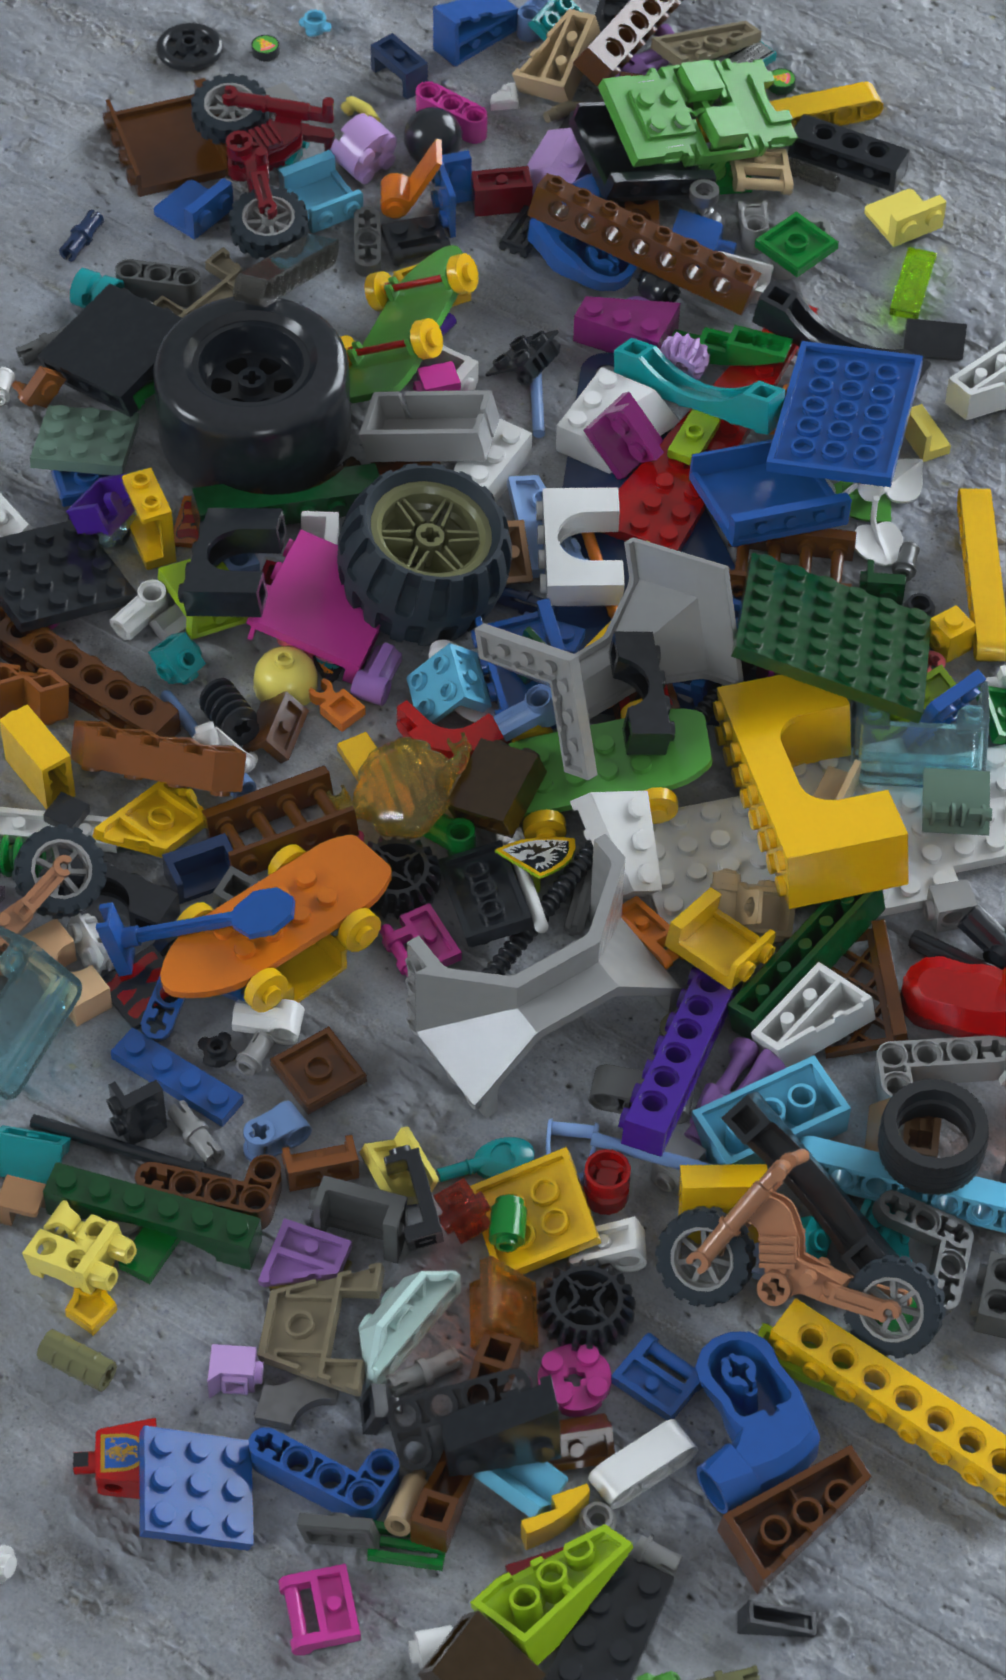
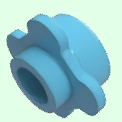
M321 10L307 11L304 17L299 20V25L305 28L307 36L313 37L331 30V24L326 22V15Z

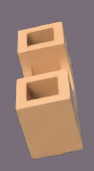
M53 919L21 936L23 951L20 952V956L28 970L34 969L36 971L40 986L46 994L50 992L56 998V1006L64 1018L69 1016L76 1027L112 1008L110 988L93 965L76 972L64 970L67 965L77 961L74 940L58 919Z

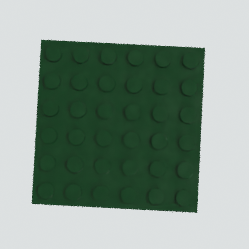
M752 552L747 565L731 657L919 724L924 713L931 632L929 626L932 616L917 608L909 609L898 605L890 598H879L870 595L859 587H848L837 583L831 577H820L809 573L798 565L790 566L781 563L770 555H759Z

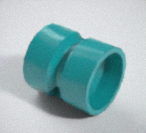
M81 268L72 281L70 302L72 305L85 308L109 283L122 289L125 288L124 282L108 275L102 277L99 272Z

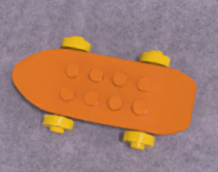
M355 835L332 838L318 844L307 852L297 844L282 848L275 854L268 866L269 876L216 909L211 908L204 902H197L185 909L177 921L231 912L237 904L253 891L278 887L294 897V919L275 935L249 939L234 930L233 926L177 936L178 938L167 952L161 968L160 977L163 989L173 997L205 998L223 995L245 987L244 1000L254 1011L260 1013L274 1008L283 999L288 989V981L276 969L277 967L338 928L337 938L339 942L351 952H359L367 948L375 940L381 929V921L369 908L381 898L391 881L392 871L390 865Z

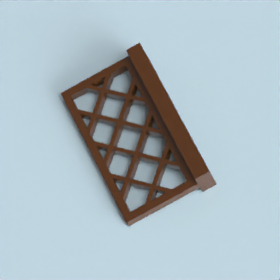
M885 919L871 921L872 928L867 929L856 941H868L869 947L861 957L849 950L843 955L855 962L846 974L835 967L831 968L832 971L872 996L880 1004L874 1010L876 1019L849 1034L851 1039L847 1044L833 1047L830 1045L824 1048L826 1059L877 1051L879 1046L885 1042L908 1040ZM861 967L874 973V976L866 985L853 978ZM874 1024L885 1030L886 1037L871 1040L864 1036V1034Z

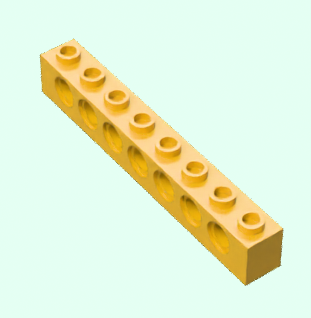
M797 1298L792 1301L772 1328L768 1343L773 1348L776 1357L802 1367L803 1373L809 1379L815 1382L822 1380L834 1387V1393L841 1400L854 1403L863 1409L870 1419L877 1423H884L896 1431L903 1441L909 1444H916L928 1452L935 1462L941 1465H948L960 1473L967 1483L986 1490L993 1495L1000 1505L1006 1507V1474L998 1473L992 1467L998 1465L1006 1470L1005 1434ZM802 1342H812L818 1348H808ZM834 1362H843L848 1366V1369H840ZM865 1383H875L880 1389H870ZM897 1403H905L912 1410H902L897 1406ZM928 1424H937L943 1431H934ZM960 1445H969L975 1450V1452H966L961 1448Z

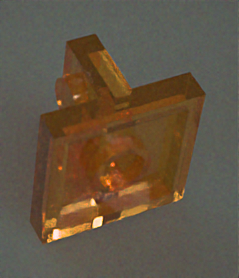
M493 1256L481 1259L480 1279L469 1283L471 1348L475 1351L478 1350L486 1329L520 1339L521 1349L525 1352L539 1348L536 1282Z

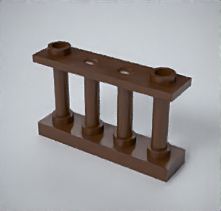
M827 528L735 546L737 548L735 569H729L732 595L742 597L750 549L768 551V555L774 557L779 562L781 553L800 555L799 566L811 573L812 557L831 559L829 577L833 578L837 583L852 587V584L842 583L844 561H853L857 531Z
M325 765L202 810L208 839L225 833L233 848V851L228 852L230 865L249 876L267 870L275 854L288 845L297 844L307 852L318 844L332 838L344 835H359L354 807L350 806L338 811L331 801L334 798L330 772ZM318 804L325 816L307 822L300 810ZM287 815L294 828L276 834L269 822ZM256 827L263 839L245 846L238 833Z

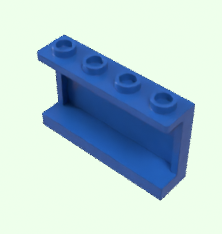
M549 598L537 601V612L488 623V625L520 636L523 635L524 629L530 626L546 645L566 651ZM481 616L474 619L475 628L483 624ZM475 629L470 630L473 646L477 649ZM478 657L483 675H489L490 683H486L490 701L497 702L498 709L494 710L495 715L523 701L525 694L531 687L541 684L533 680L525 685L514 672ZM557 724L551 726V728H557Z

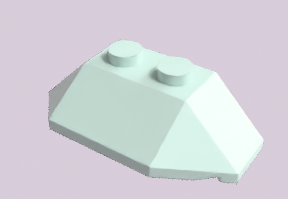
M420 1271L407 1276L395 1288L390 1287L385 1292L380 1306L374 1314L368 1313L363 1318L358 1331L361 1358L365 1362L366 1390L371 1383L385 1384L387 1382L386 1376L394 1374L461 1293V1274L456 1271Z

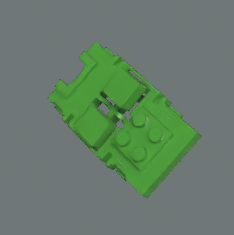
M724 59L722 63H720V60L685 62L680 65L660 67L658 71L656 68H650L645 76L628 75L604 78L598 85V89L633 167L682 161L684 167L699 165L700 170L713 169L716 174L723 169L727 161L760 157L767 149L783 148L792 145L798 138L791 124L793 118L790 111H776L766 95L765 89H768L775 82L772 72L767 71L762 59H756L752 63H731L730 59ZM720 98L722 106H712L714 101ZM690 102H693L694 111L690 107H686ZM690 114L692 117L698 118L710 142H705L696 120L692 119Z

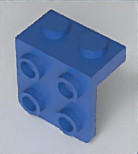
M222 178L208 189L195 180H188L154 207V215L195 240L232 210V204L234 203L232 182Z

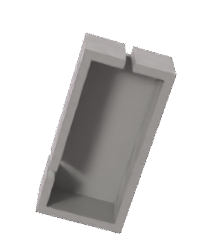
M492 390L406 391L405 399L412 419L408 418L400 391L373 393L359 433L368 462L487 460L492 444L491 437H494L500 419Z

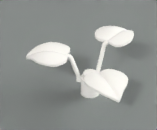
M898 459L891 487L853 483L843 492H847L849 495L855 489H858L860 496L864 500L872 501L871 525L863 524L855 530L857 531L855 551L867 561L868 559H874L875 564L885 567L892 566L897 561L903 537L899 528L894 523L885 521L877 524L878 502L883 494H886L887 498L895 503H910L916 500L923 486V459ZM825 479L835 493V487L829 479Z

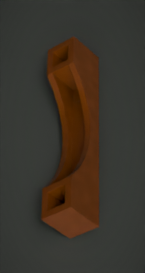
M486 1329L473 1360L469 1379L511 1367H519L521 1362V1340ZM515 1374L510 1375V1381L507 1384L500 1386L497 1385V1378L491 1379L496 1389V1401L503 1399L500 1395L501 1392L510 1390ZM475 1384L470 1387L468 1397L473 1404L483 1400L487 1403L489 1392L485 1386ZM444 1450L417 1501L410 1519L411 1542L447 1553L476 1478L474 1474L449 1477Z

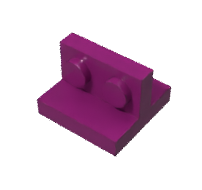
M630 392L622 393L583 430L617 479L625 478L640 463L657 460L664 453L659 446L663 439Z

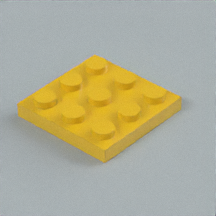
M567 1147L467 1187L496 1277L500 1283L601 1243L572 1156ZM501 1195L518 1196L524 1200V1206L527 1208L525 1243L513 1252L499 1251L488 1240L491 1206L495 1204V1199Z

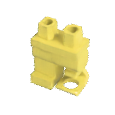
M62 1200L44 1225V1230L41 1228L38 1230L22 1254L30 1274L43 1278L45 1275L54 1277L71 1287L81 1288L82 1292L91 1295L96 1288L111 1291L119 1276L117 1269L112 1267V1264L115 1260L125 1264L130 1263L137 1254V1249L133 1240L122 1235L117 1223L110 1220L107 1222L93 1214L86 1221H81L80 1216L70 1208L68 1202ZM66 1233H67L69 1239H72V1240H74L75 1242L64 1238V1236L66 1235ZM42 1244L44 1249L39 1254L37 1253V1250L39 1246Z

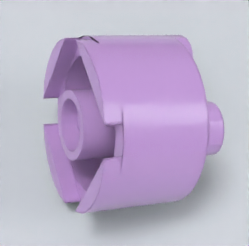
M363 113L353 117L342 127L343 136L339 141L335 138L331 146V152L335 156V161L356 180L365 185L373 179L377 171L382 168L387 170L393 165L396 159L393 153L396 148L397 138L370 114L367 116Z

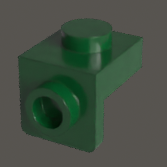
M868 559L866 571H860L859 588L864 589L870 595L879 598H890L898 605H903L906 575L874 573V559Z

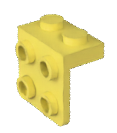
M906 189L866 205L864 214L889 243L895 247L943 228L946 201L941 195L923 201L914 190Z

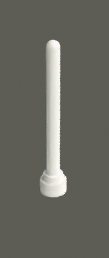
M518 826L513 838L496 833L497 841L502 840L503 846L525 839L520 826ZM512 863L535 930L538 933H545L549 926L531 874Z

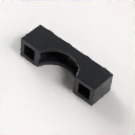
M614 631L609 649L612 676L614 679L631 685L642 698L640 703L627 709L622 727L626 754L666 755L669 742L675 739V723L669 720L670 697L664 694L666 677L665 671L659 668L661 660L660 646L655 645L653 632Z
M58 848L59 856H70L72 853L66 849ZM51 856V858L48 861L52 864L54 862L53 856ZM76 856L70 863L71 869H84L82 862ZM104 861V863H107L106 883L100 895L115 898L128 908L130 926L138 925L140 928L174 922L180 914L179 895L173 889L165 885L159 886L145 880L139 874L128 873L116 868L110 862ZM42 869L39 874L40 877L45 875L47 869ZM68 876L79 889L83 883L84 876ZM63 882L59 887L58 895L66 896L72 894Z

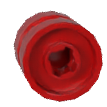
M603 1149L594 1152L585 1163L583 1191L589 1208L600 1215L618 1213L626 1206L629 1200L631 1166L628 1159L622 1153Z

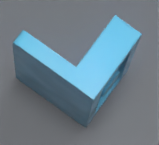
M536 1462L513 1466L507 1469L476 1472L474 1474L476 1479L530 1518L550 1511L551 1496L562 1492L568 1482V1477L548 1462Z

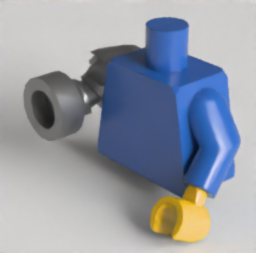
M708 179L694 181L690 187L689 198L691 203L695 205V209L698 210L695 214L679 209L672 231L685 238L694 239L700 245L713 251H722L735 255L737 243L722 240L725 232L724 214L721 215L712 207L719 199L718 185Z

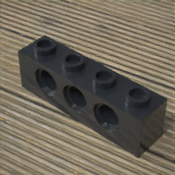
M803 114L794 128L798 138L792 145H789L788 157L891 192L896 190L907 172L910 149Z

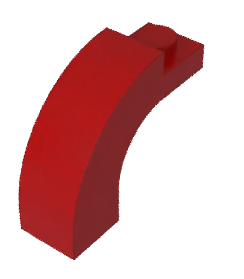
M408 700L397 706V729L403 737L429 748L426 761L427 766L445 771L461 772L467 765L481 738L490 741L501 740L510 744V740L506 742L490 713L469 726L449 729L430 722Z

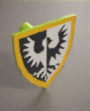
M556 836L535 837L506 844L495 849V853L529 872L536 891L539 893L541 879L564 868L572 860L576 851L575 838Z

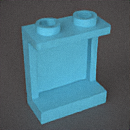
M331 150L278 169L279 187L287 189L289 193H296L299 201L303 200L308 212V229L312 234L354 218L355 211L363 207V193L359 189L352 191L336 171L335 156Z

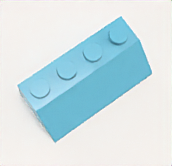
M813 1055L697 1108L691 1114L702 1147L706 1149V1158L709 1164H766L747 1145L744 1146L721 1119L747 1094L759 1092L798 1139L803 1136H815L828 1140L846 1132L851 1107Z

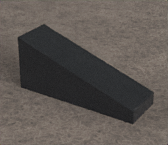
M748 1600L737 1611V1634L814 1638L817 1635L816 1612Z

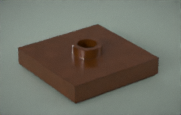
M329 1026L270 1059V1066L308 1115L367 1082V1074Z

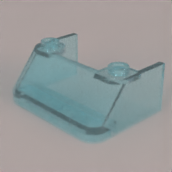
M985 681L980 687L981 694L979 695L978 705H968L958 710L956 724L919 722L918 724L915 722L890 721V713L853 700L852 765L855 759L862 762L859 782L866 785L923 788V768L986 771L990 722L988 681Z
M0 926V937L9 943L0 958L1 973L9 979L0 993V1097L12 1100L22 1092L75 1007L82 993V984L75 975L35 942Z

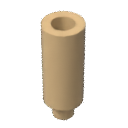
M423 1469L413 1470L412 1473L406 1474L400 1483L384 1521L385 1528L393 1535L406 1536L410 1533V1519L421 1491L427 1483L425 1480L427 1474Z

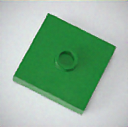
M798 212L793 213L755 239V248L795 277H799L838 250L839 245L836 239Z

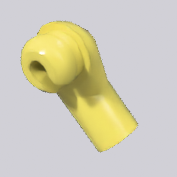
M349 96L341 104L342 111L348 116H352L356 111L359 114L365 113L367 116L370 114L380 122V118L372 106L361 99Z

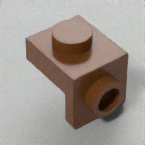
M39 366L28 384L14 380L11 386L18 392V399L25 405L30 407L37 405L47 408L58 394L66 378L58 371Z

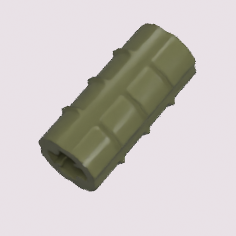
M51 1329L46 1333L37 1349L36 1355L38 1359L51 1365L53 1369L56 1368L66 1373L68 1377L71 1376L83 1382L84 1385H88L100 1392L108 1387L116 1373L117 1365L115 1361L102 1355L101 1352H96L85 1344L70 1338V1335L66 1336L55 1329Z

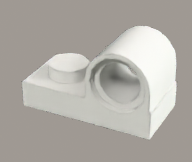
M636 1217L598 1225L596 1228L601 1243L569 1256V1262L574 1267L579 1266V1262L583 1258L587 1266H593V1263L598 1259L600 1265L610 1263L615 1269L622 1272L639 1271L646 1267L647 1264L646 1232Z

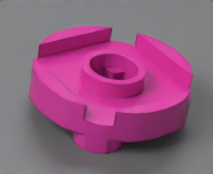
M572 1344L557 1347L542 1357L538 1370L537 1386L541 1385L540 1378L551 1374L558 1408L562 1415L568 1417L590 1415L596 1412L602 1406V1402L607 1398V1395L609 1396L612 1382L611 1369L606 1359L599 1354L598 1348L594 1345L592 1349H587L586 1344H579L578 1351H572ZM571 1374L583 1377L578 1387H574L572 1382H565L564 1379L569 1378Z

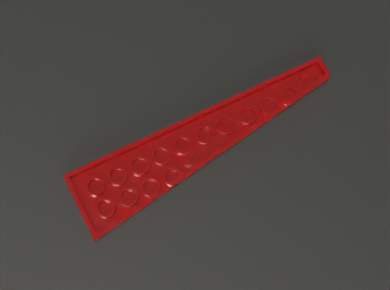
M809 306L817 315L818 308ZM766 329L762 330L763 332L774 334ZM792 343L785 362L729 366L712 386L739 388L749 386L757 381L777 386L799 346ZM692 409L659 445L664 453L657 460L642 463L618 489L620 509L618 532L601 533L623 541H628L634 537L681 552L705 511L706 505L689 480L691 465L667 457V451ZM721 419L720 427L705 452L743 445L751 429L740 425H733Z

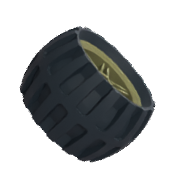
M417 463L407 464L399 470H389L376 478L359 494L350 507L338 540V573L341 585H344L348 602L353 609L357 607L362 608L364 621L370 626L376 628L380 624L379 631L389 635L390 639L401 643L408 641L418 643L419 646H430L437 640L453 641L461 637L466 631L469 632L475 628V618L481 616L483 621L489 615L501 597L508 580L512 559V543L508 522L501 506H497L493 494L487 487L480 486L467 473L447 469L445 465L432 463L431 466H418Z

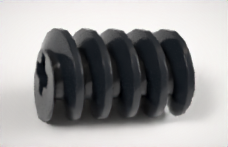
M218 678L204 687L200 694L199 705L207 718L213 721L215 727L220 728L239 746L252 741L259 733L257 714L229 679Z

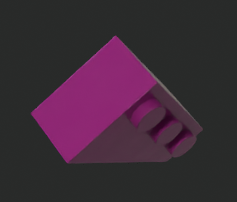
M586 296L574 315L573 341L608 353H614L616 348L630 338H634L655 345L660 350L667 336L672 337L674 330L679 329L680 303Z

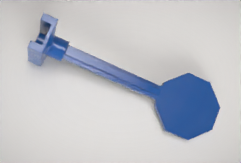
M278 887L253 891L237 904L231 912L140 928L138 925L124 927L113 902L99 905V911L105 922L97 923L96 930L120 977L132 974L136 951L134 947L141 946L142 942L233 926L234 930L249 939L275 935L294 919L295 899Z

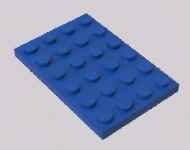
M802 341L767 457L766 471L891 487L923 366V356Z

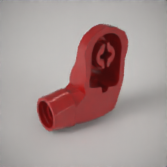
M943 956L925 957L912 965L903 977L900 990L903 1013L915 1026L927 1030L941 1031L955 1037L997 1036L1006 1038V967L1001 970L991 965L966 964Z

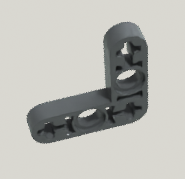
M890 1190L884 1192L872 1206L874 1218L881 1225L934 1248L928 1273L930 1275L934 1274L939 1281L937 1285L940 1290L943 1289L944 1285L947 1286L944 1289V1301L946 1303L943 1305L946 1307L945 1316L958 1306L961 1299L974 1240L972 1228L964 1220L898 1191ZM887 1203L892 1205V1211L895 1212V1214H891L889 1212L890 1207L886 1205ZM916 1215L927 1218L930 1223V1230H923L917 1225ZM954 1231L956 1233V1238L960 1241L956 1242L954 1240V1234L950 1232ZM942 1259L953 1263L956 1269L955 1275H950L942 1269Z

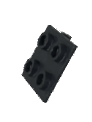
M554 330L546 333L539 331L533 336L525 337V335L517 337L510 343L511 348L492 362L494 366L485 375L488 377L515 371L520 384H531L559 355L561 345L557 340L553 339L559 331Z

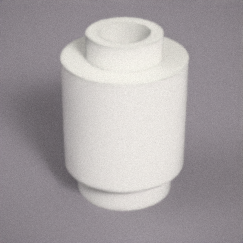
M447 1625L415 1631L414 1640L408 1641L412 1665L419 1664L421 1670L451 1632L452 1626Z

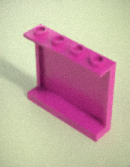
M300 530L295 540L289 539L283 552V556L286 557L284 562L278 561L271 574V579L274 580L271 585L266 584L268 597L262 617H248L246 624L251 626L248 639L252 641L257 630L345 668L342 680L352 684L359 669L362 670L381 632L379 631L381 625L379 624L376 628L370 626L364 621L362 608L357 607L353 609L348 602L344 585H341L338 573V545Z

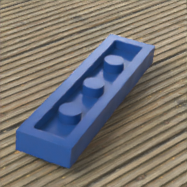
M133 1027L111 1050V1058L148 1082L157 1080L163 1091L179 1101H186L190 1108L221 1127L228 1122L244 1103L242 1094Z

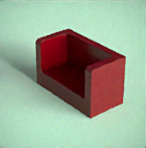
M529 166L472 171L471 201L475 217L519 213L524 205L530 207L533 198V185Z

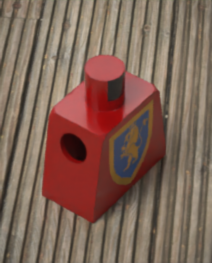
M156 1418L98 1429L95 1432V1451L73 1452L74 1475L95 1474L97 1491L100 1495L140 1499L139 1432L144 1425L157 1427Z

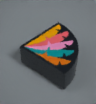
M316 655L313 656L314 665L321 677L329 680L331 683L336 681L343 667Z

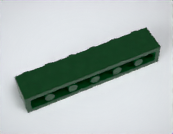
M883 890L823 902L729 1002L727 1007L732 1030L752 1040L751 1032L818 962L831 969L872 925L871 921H875L886 909Z

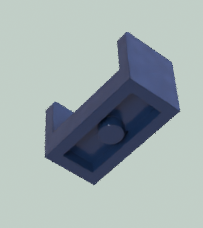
M391 33L370 45L371 70L377 73L386 67L402 80L403 97L406 100L416 96V87L419 84L428 82V62L395 34Z
M225 833L162 855L165 878L170 888L178 893L179 904L213 893L230 868L228 852L233 851V848Z

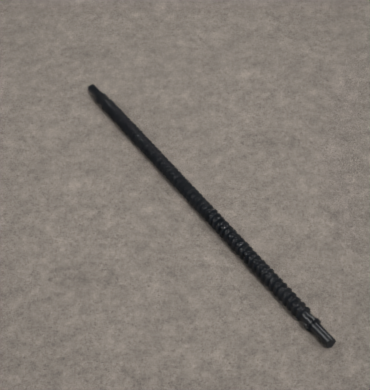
M741 660L744 679L745 674H748L750 668L754 667V665ZM714 683L712 689L708 690L707 695L693 709L704 714L706 723L710 721V717L715 715L713 702L718 701L717 687L725 685ZM591 840L585 842V847H582L579 851L580 854L574 856V860L569 862V867L564 868L563 873L558 876V880L553 882V887H549L547 893L542 895L540 903L547 922H549V917L555 914V910L560 908V903L565 902V897H568L571 894V890L576 888V883H580L582 877L587 874V870L592 868L593 845ZM535 928L525 930L516 935H510V941L504 942V947L498 950V954L493 956V961L487 963V968H484L482 973L505 975V971L511 969V964L516 963V957H520L522 950H526L527 944L533 942V937L538 935Z

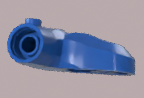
M592 173L570 183L579 188H585L603 199ZM531 217L529 221L528 241L538 250L549 267L559 275L597 291H617L626 287L631 281L637 266Z
M728 1332L708 1342L701 1349L695 1368L703 1390L722 1416L726 1432L732 1443L725 1444L697 1467L696 1473L706 1497L717 1511L724 1515L807 1469L818 1456L820 1434L800 1389L779 1363L773 1348L765 1338L752 1332Z

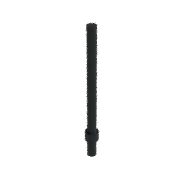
M33 1114L30 1120L31 1128L50 1134L71 1137L73 1141L144 1163L158 1162L232 1179L231 1174L209 1168L207 1163L191 1159L189 1162L37 1114Z

